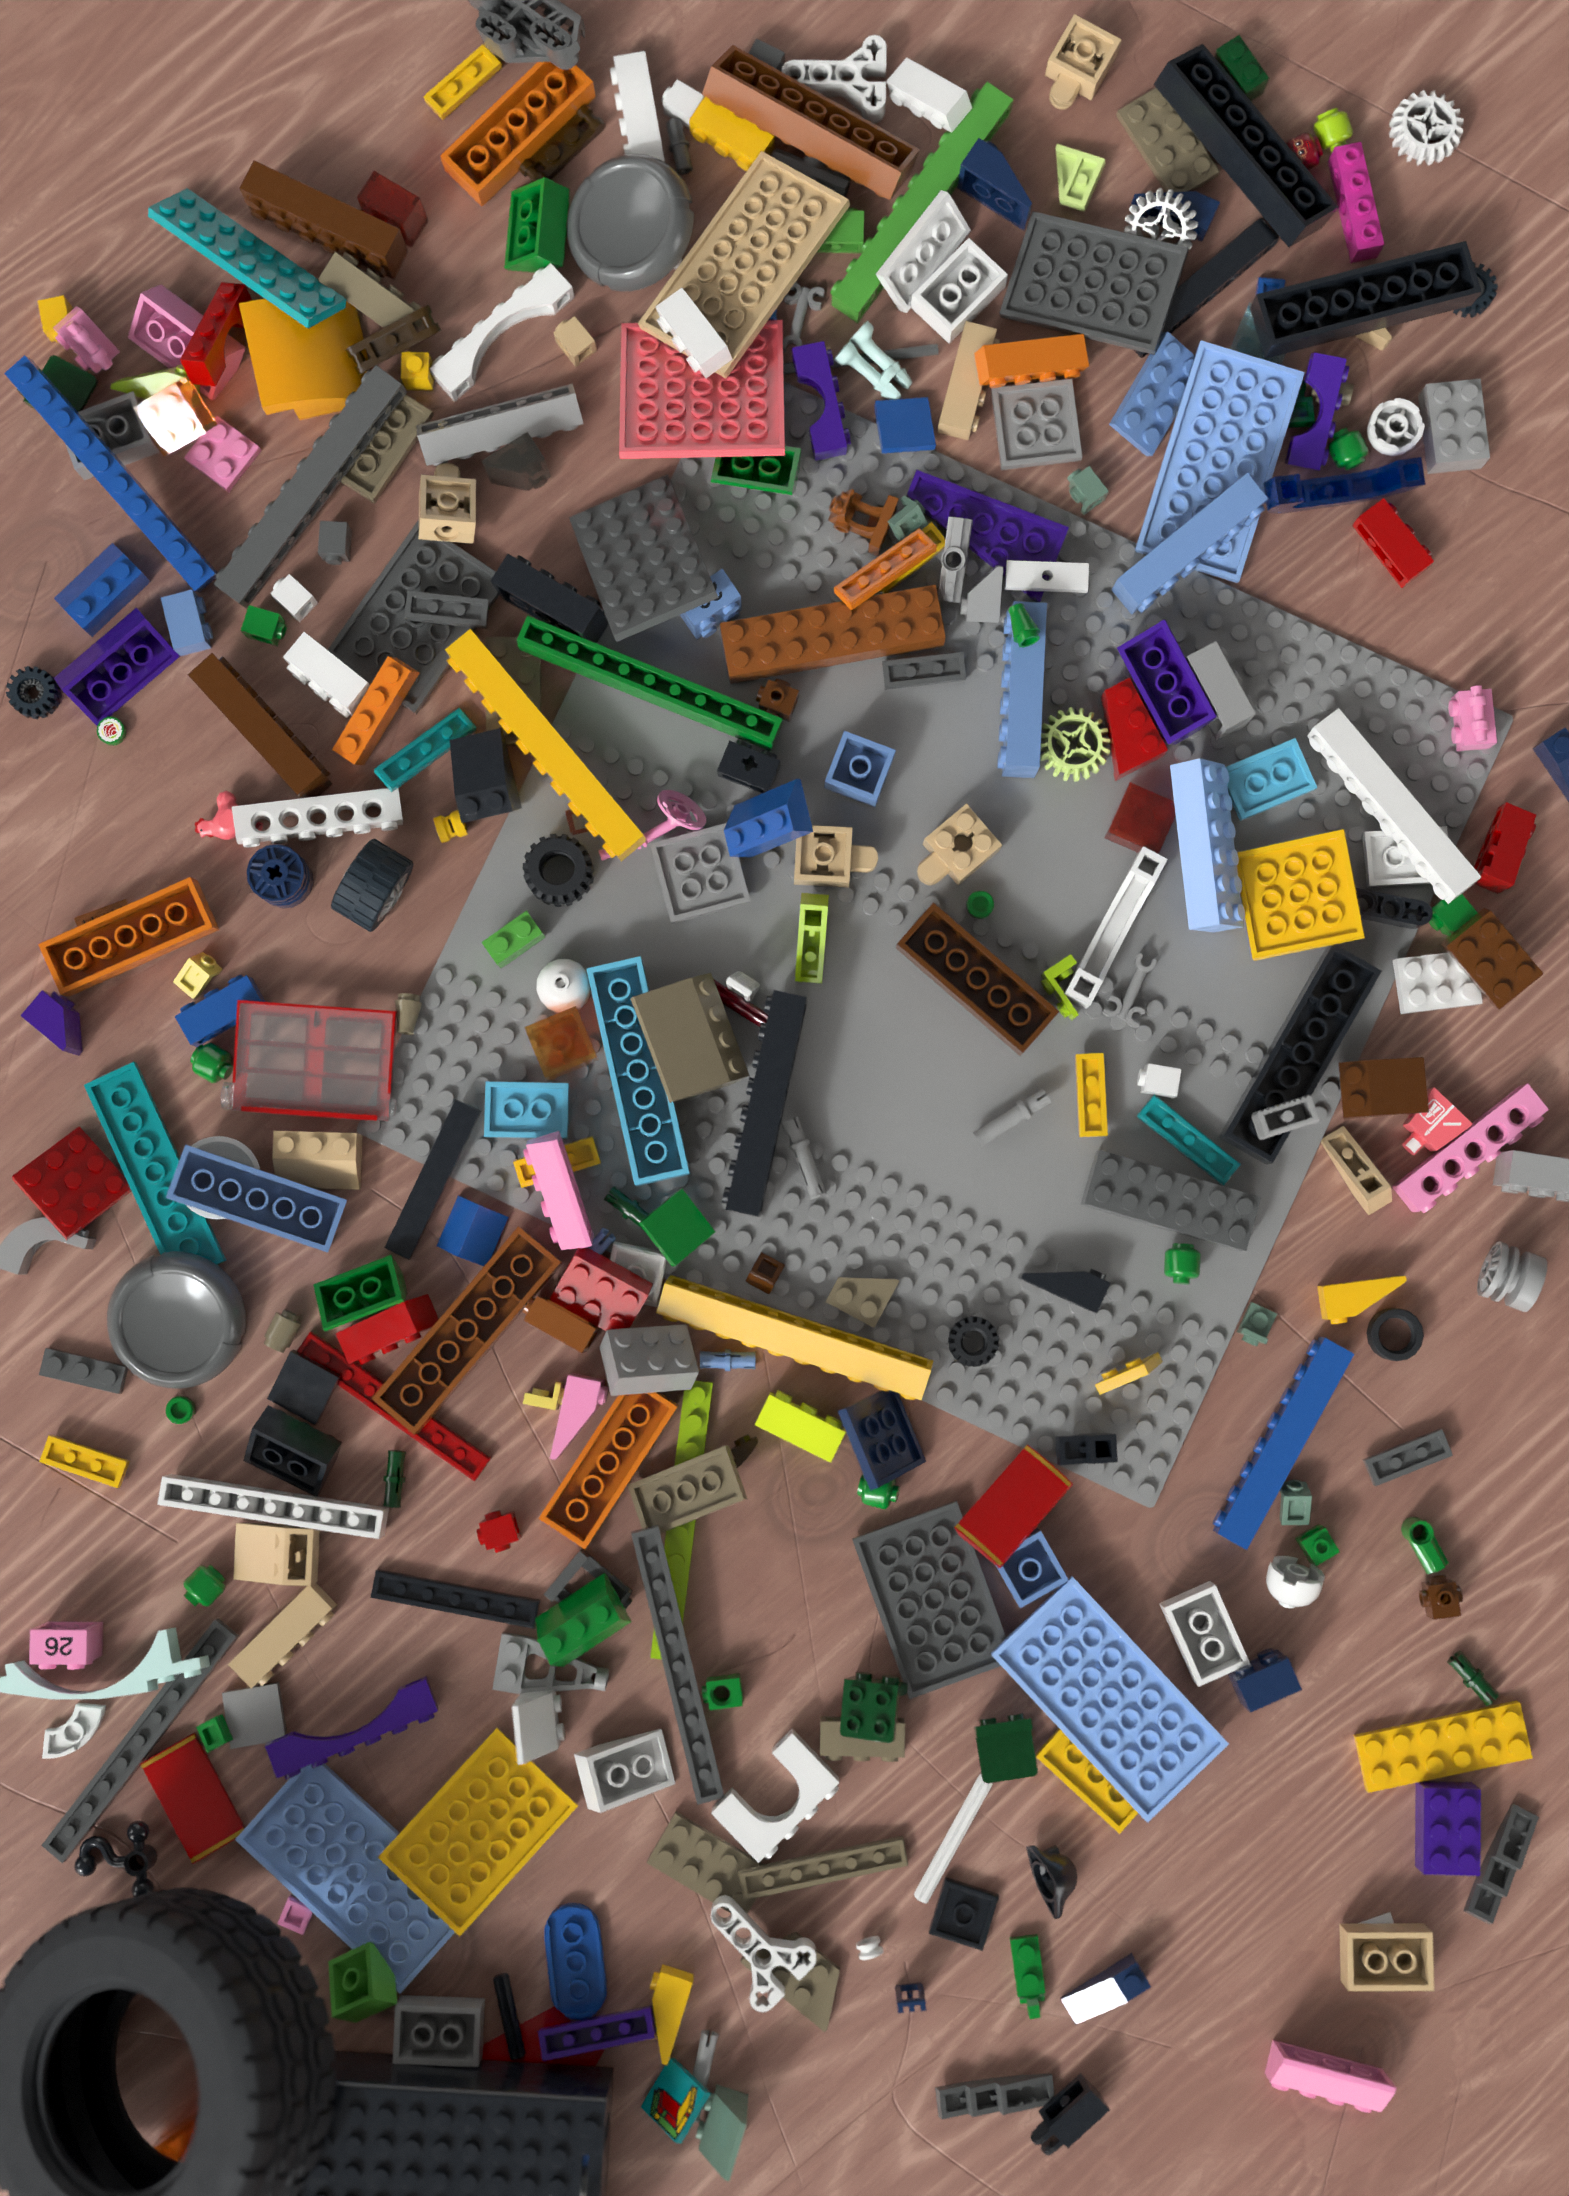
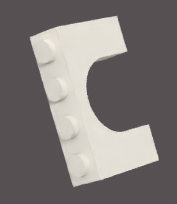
M793 1728L772 1748V1754L794 1776L799 1786L798 1799L789 1811L778 1816L762 1815L751 1808L733 1788L712 1807L711 1814L758 1863L763 1858L768 1860L779 1848L777 1844L783 1838L786 1840L790 1839L799 1829L797 1824L804 1817L806 1820L810 1819L819 1809L817 1804L824 1798L829 1800L839 1789L837 1786L839 1784L838 1775Z

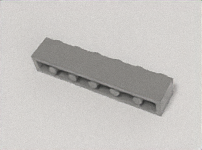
M573 384L420 424L416 426L426 465L433 464L438 466L454 458H470L474 453L480 451L493 452L506 444L519 445L532 437L545 438L558 430L571 431L576 429L578 425L583 424Z

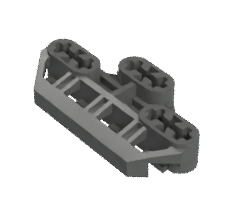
M468 0L471 6L479 11L476 28L484 45L505 62H551L563 70L570 69L577 64L579 60L580 35L585 38V24L579 14L559 0ZM538 6L544 9L543 14L545 18L534 11ZM563 24L569 27L567 29L568 32L561 28Z

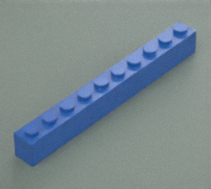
M24 355L4 373L194 591L200 593L216 579L218 572L32 359Z

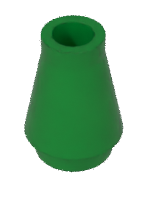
M1018 603L1011 606L1008 612L1010 614L1014 642L1018 643L1019 647H1028L1038 642L1040 639V629L1025 609L1024 604Z

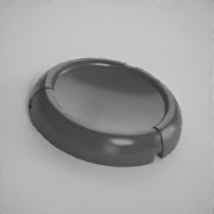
M644 154L618 156L596 167L577 189L570 205L567 220L570 250L576 263L585 275L602 287L606 285L613 291L629 292L649 287L670 273L687 249L694 224V212L689 209V204L693 203L692 197L685 181L667 163Z
M164 1252L160 1256L155 1257L152 1255L135 1264L117 1283L110 1297L107 1309L108 1336L119 1360L141 1380L163 1388L182 1389L204 1384L221 1374L237 1356L242 1346V1342H240L241 1336L246 1331L244 1302L233 1280L222 1268L212 1261L188 1252Z

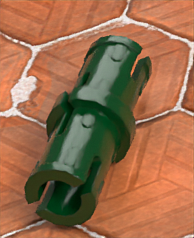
M613 1186L609 1191L611 1194H607L604 1201H607L623 1214L622 1217L627 1220L629 1218L643 1229L639 1222L647 1217L649 1213L639 1206L637 1200L632 1201L618 1190L616 1186Z
M388 1450L387 1473L383 1476V1481L386 1482L384 1507L401 1508L402 1483L406 1481V1477L403 1476L406 1451Z
M1462 1651L1454 1653L1461 1664H1458L1452 1656L1448 1659L1447 1663L1464 1679L1463 1684L1467 1688L1471 1687L1486 1706L1492 1704L1493 1702L1486 1695V1692L1494 1700L1499 1697V1693L1483 1677L1484 1673L1479 1668L1476 1669L1463 1655Z

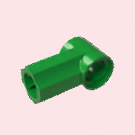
M1409 1517L1403 1521L1401 1525L1402 1535L1409 1541L1426 1574L1429 1575L1444 1569L1449 1562L1434 1536L1433 1527L1418 1517ZM1421 1525V1535L1414 1538L1412 1534L1414 1527Z

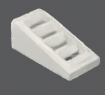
M740 971L730 975L726 980L727 988L745 998L748 1002L752 1001L760 988V984Z

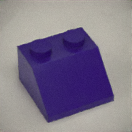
M42 990L20 1016L62 1051L78 1056L83 1052L80 1013L73 1008L75 1003L67 996L60 995L55 991L49 993Z

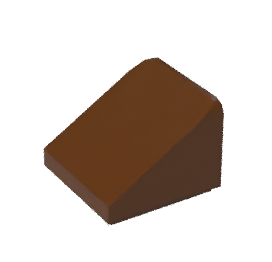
M761 1252L746 1282L766 1294H770L785 1264Z

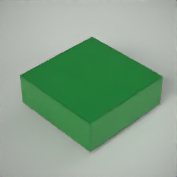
M223 1714L196 1727L207 1753L234 1740Z

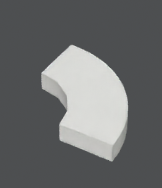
M77 1703L73 1715L64 1725L45 1730L42 1758L62 1757L85 1745L100 1727L106 1705Z

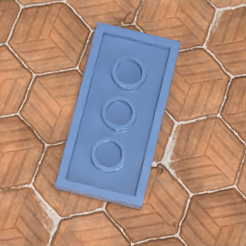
M1169 332L1162 333L1155 355L1149 354L1109 423L1113 429L1146 456H1153L1174 420L1195 355Z

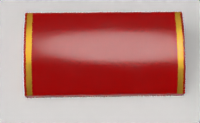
M1027 1444L954 1528L961 1538L998 1568H1001L1073 1486V1483Z
M195 1732L140 1763L192 1864L232 1842L245 1829L239 1814Z

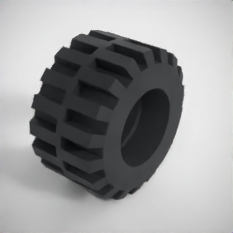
M555 833L550 834L549 838H545V836L539 838L540 842L538 844L533 843L530 846L531 851L529 853L526 852L524 856L526 861L523 863V876L529 889L545 904H554L555 907H561V904L573 905L572 902L575 900L579 902L583 899L582 895L589 892V885L594 880V866L586 848L574 837L571 839L566 834L557 836ZM556 856L570 858L575 866L571 879L561 885L549 884L543 876L545 864Z

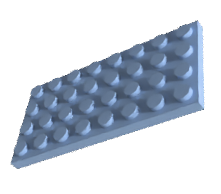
M1202 340L1200 341L1138 537L1135 552L1144 555L1150 553L1246 473L1250 475L1263 493L1267 494L1305 372ZM1259 518L1248 527L1244 523L1243 528L1233 540L1227 544L1222 541V546L1217 549L1218 551L1207 561L1201 558L1199 560L1200 564L1196 566L1195 570L1238 583Z
M1073 1576L1069 1578V1581L1062 1584L990 1653L1147 1823L1229 1745Z
M310 1764L300 1769L301 1774L290 1778L235 1840L352 1950L367 1942H373L395 1974L396 1991L400 1994L455 1932L378 1858L399 1832L326 1764L316 1768H312Z

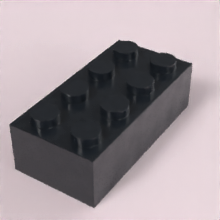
M510 554L506 555L491 579V583L501 599L537 620L594 643L599 641L609 623L604 615L605 612L600 608L598 600L590 595H586V597L577 593L578 590L567 582L560 584L545 569L541 568L538 571L532 568L531 562L520 555L517 558Z

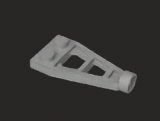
M502 1633L492 1690L515 1694L554 1690V1692L580 1689L606 1691L609 1669L595 1666L580 1658H576L568 1663L577 1668V1676L574 1681L556 1680L557 1666L550 1665L549 1674L545 1678L528 1679L524 1674L528 1655L536 1654L547 1659L538 1640L529 1636ZM593 1673H596L595 1682L591 1680Z

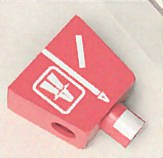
M1435 1087L1427 1089L1429 1112L1409 1114L1403 1123V1126L1411 1135L1402 1143V1146L1412 1155H1415L1423 1146L1430 1152L1437 1151L1472 1125Z

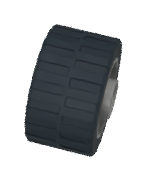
M371 839L365 844L345 872L332 899L331 908L367 931H374L401 896L403 888L412 872L413 861L377 839Z

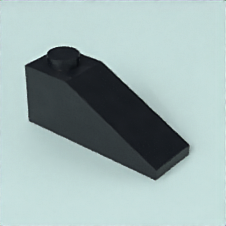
M1091 1269L1089 1273L1086 1271L1020 1273L1018 1277L1029 1284L1096 1314L1111 1284L1104 1280L1105 1274Z

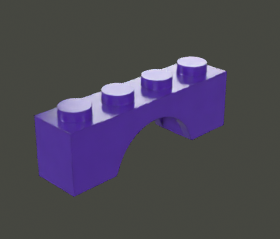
M824 341L793 347L792 359L797 382L813 387L821 395L825 405L820 419L809 427L814 460L818 461L846 455L847 445H851L848 428L843 429L841 419L845 418L843 403L837 402L836 393L839 392L837 376L831 375L830 366H834L831 349L826 350Z
M1315 352L1310 354L1304 382L1309 384L1318 396L1319 414L1310 429L1302 434L1291 436L1284 464L1313 470H1320L1321 465H1326L1329 449H1325L1327 439L1332 438L1336 425L1332 418L1334 410H1339L1342 401V394L1339 393L1341 382H1346L1349 372L1346 358Z

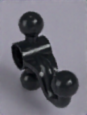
M137 1820L129 1825L127 1836L133 1842L134 1850L126 1856H117L111 1844L102 1836L88 1837L82 1843L79 1857L75 1861L74 1868L76 1873L87 1877L95 1872L97 1861L91 1855V1849L97 1847L109 1865L124 1868L129 1875L136 1877V1881H134L131 1889L134 1897L153 1892L154 1884L148 1878L147 1871L155 1865L157 1852L152 1846L145 1844L150 1831L148 1824ZM136 1855L144 1858L145 1866L138 1864Z

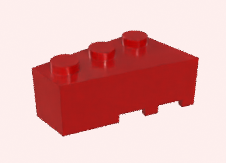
M1130 678L1106 689L1101 697L1105 725L1108 728V738L1111 739L1109 749L1114 768V780L1117 781L1162 758L1168 749Z
M1508 802L1498 807L1473 866L1481 876L1475 885L1496 894L1514 886L1521 861L1526 853L1528 840L1536 829V824H1534L1536 814Z
M425 1294L401 1302L335 1334L348 1364L359 1361L363 1365L376 1359L375 1353L382 1351L384 1355L398 1349L397 1343L405 1340L406 1344L421 1338L420 1333L431 1329L439 1318L429 1295Z

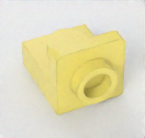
M201 952L187 960L173 982L194 1000L201 995L211 978L220 974L222 968L216 964L213 957Z
M556 1381L553 1397L548 1396L549 1391L533 1388L532 1393H525L523 1404L558 1410L559 1405H562L564 1396V1382Z

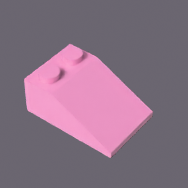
M576 1373L568 1375L550 1459L556 1460L563 1454L598 1410L600 1404L603 1405L606 1402L609 1387L604 1386V1379Z

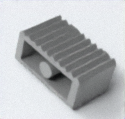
M1309 1095L1259 1110L1251 1116L1260 1140L1319 1121L1313 1099Z

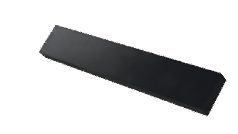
M455 1099L384 1248L408 1260L412 1258L482 1111Z
M381 1569L375 1571L370 1597L532 1629L536 1626L535 1618L538 1616L540 1605L539 1599Z

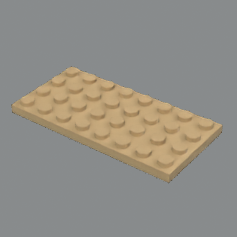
M761 151L638 322L640 329L677 350L671 340L674 336L670 331L665 333L657 322L660 316L656 306L680 288H683L729 349L732 360L715 372L727 378L849 208V199Z

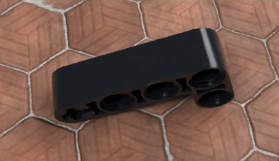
M1356 888L1357 898H1363L1368 903L1367 910L1360 909L1361 919L1408 929H1417L1427 924L1433 916L1431 906L1424 901ZM1385 903L1394 906V916H1390L1385 912ZM1417 910V915L1421 916V919L1416 920V915L1409 913Z

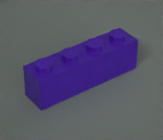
M653 2005L543 2027L538 2031L542 2060L546 2061L653 2039L657 2036Z

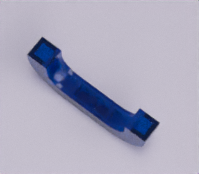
M1418 457L1397 460L1388 465L1367 471L1300 480V473L1277 476L1265 481L1263 488L1264 494L1268 497L1266 501L1267 512L1281 514L1371 501L1407 492L1426 484L1422 458Z

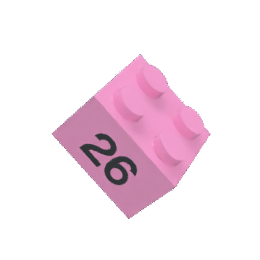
M46 1622L31 1629L29 1664H39V1669L57 1668V1664H67V1669L85 1668V1665L92 1664L93 1660L102 1656L103 1622Z

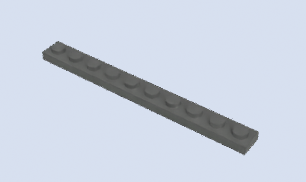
M654 1525L631 1531L697 1805L724 1798L659 1526Z
M219 1618L212 1622L184 1659L188 1660L208 1655L210 1666L202 1668L201 1675L184 1678V1673L174 1675L175 1680L166 1682L41 1846L61 1863L69 1859L138 1769L140 1763L145 1760L239 1637L236 1632Z

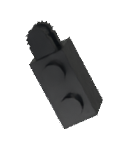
M1080 2073L1038 2111L1043 2121L1032 2131L1031 2141L1035 2145H1041V2151L1048 2156L1052 2155L1063 2145L1069 2148L1094 2124L1101 2120L1110 2111V2108L1100 2092Z

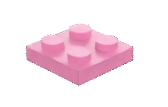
M216 416L184 458L227 492H230L262 450L223 419Z

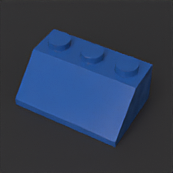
M111 543L54 599L83 630L93 637L151 581L117 546Z
M795 779L734 805L724 828L730 857L751 858L813 832L801 779Z

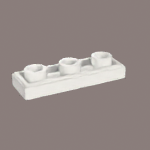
M1006 561L1005 590L1088 592L1089 563ZM1049 575L1051 580L1046 581L1042 576Z

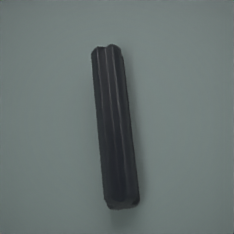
M501 1973L494 1976L493 1983L511 2060H516L524 2057L525 2047L509 1975Z

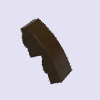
M749 1434L734 1441L735 1447L731 1448V1452L735 1458L734 1461L737 1468L742 1465L755 1449L759 1441L757 1436L750 1438Z

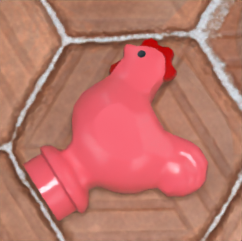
M229 791L219 793L217 797L218 811L213 820L200 818L198 822H195V832L200 833L202 838L205 836L210 838L215 836L223 840L234 839L236 835L232 806H238L234 794ZM258 821L255 825L256 829L262 831L263 823Z

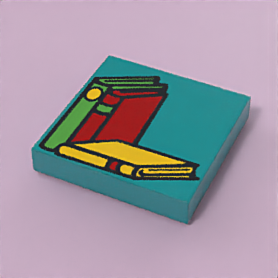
M670 2058L668 2065H665L641 2108L675 2143L682 2144L711 2093L676 2058Z

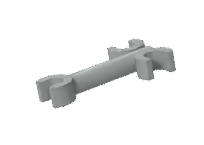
M795 282L790 290L795 291L796 294L784 297L786 304L794 305L797 303L790 335L783 340V352L786 353L789 344L802 346L800 335L807 306L809 305L815 311L821 310V303L815 302L813 298L815 296L824 297L825 290L823 288L814 287L810 290L806 287L801 288Z
M1142 953L1136 956L1134 960L1136 971L1122 1003L1118 997L1109 996L1108 1001L1113 1002L1116 1005L1115 1011L1104 1009L1102 1012L1106 1017L1116 1016L1119 1019L1125 1020L1132 1028L1140 1026L1139 1023L1132 1020V1014L1144 1015L1146 1012L1141 1007L1132 1008L1146 973L1153 970L1156 966V959H1152L1148 967L1141 964Z

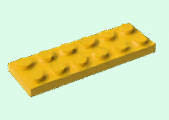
M1517 1700L1354 1735L1365 1790L1368 1793L1533 1758L1521 1704Z

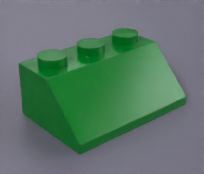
M544 177L511 191L504 269L535 273L542 267L546 268L550 263L556 269L563 267L569 209V188Z
M785 446V456L716 457L711 482L793 495L800 471L801 448Z
M392 1255L313 1284L324 1331L404 1302L408 1294L403 1272Z
M603 1573L535 1618L537 1640L549 1664L558 1667H564L632 1622L606 1573Z

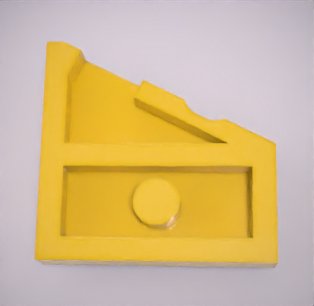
M1158 1352L1142 1360L1140 1357L1126 1363V1367L1119 1371L1117 1368H1113L1102 1373L1103 1379L1096 1383L1095 1386L1101 1395L1148 1375L1163 1361Z

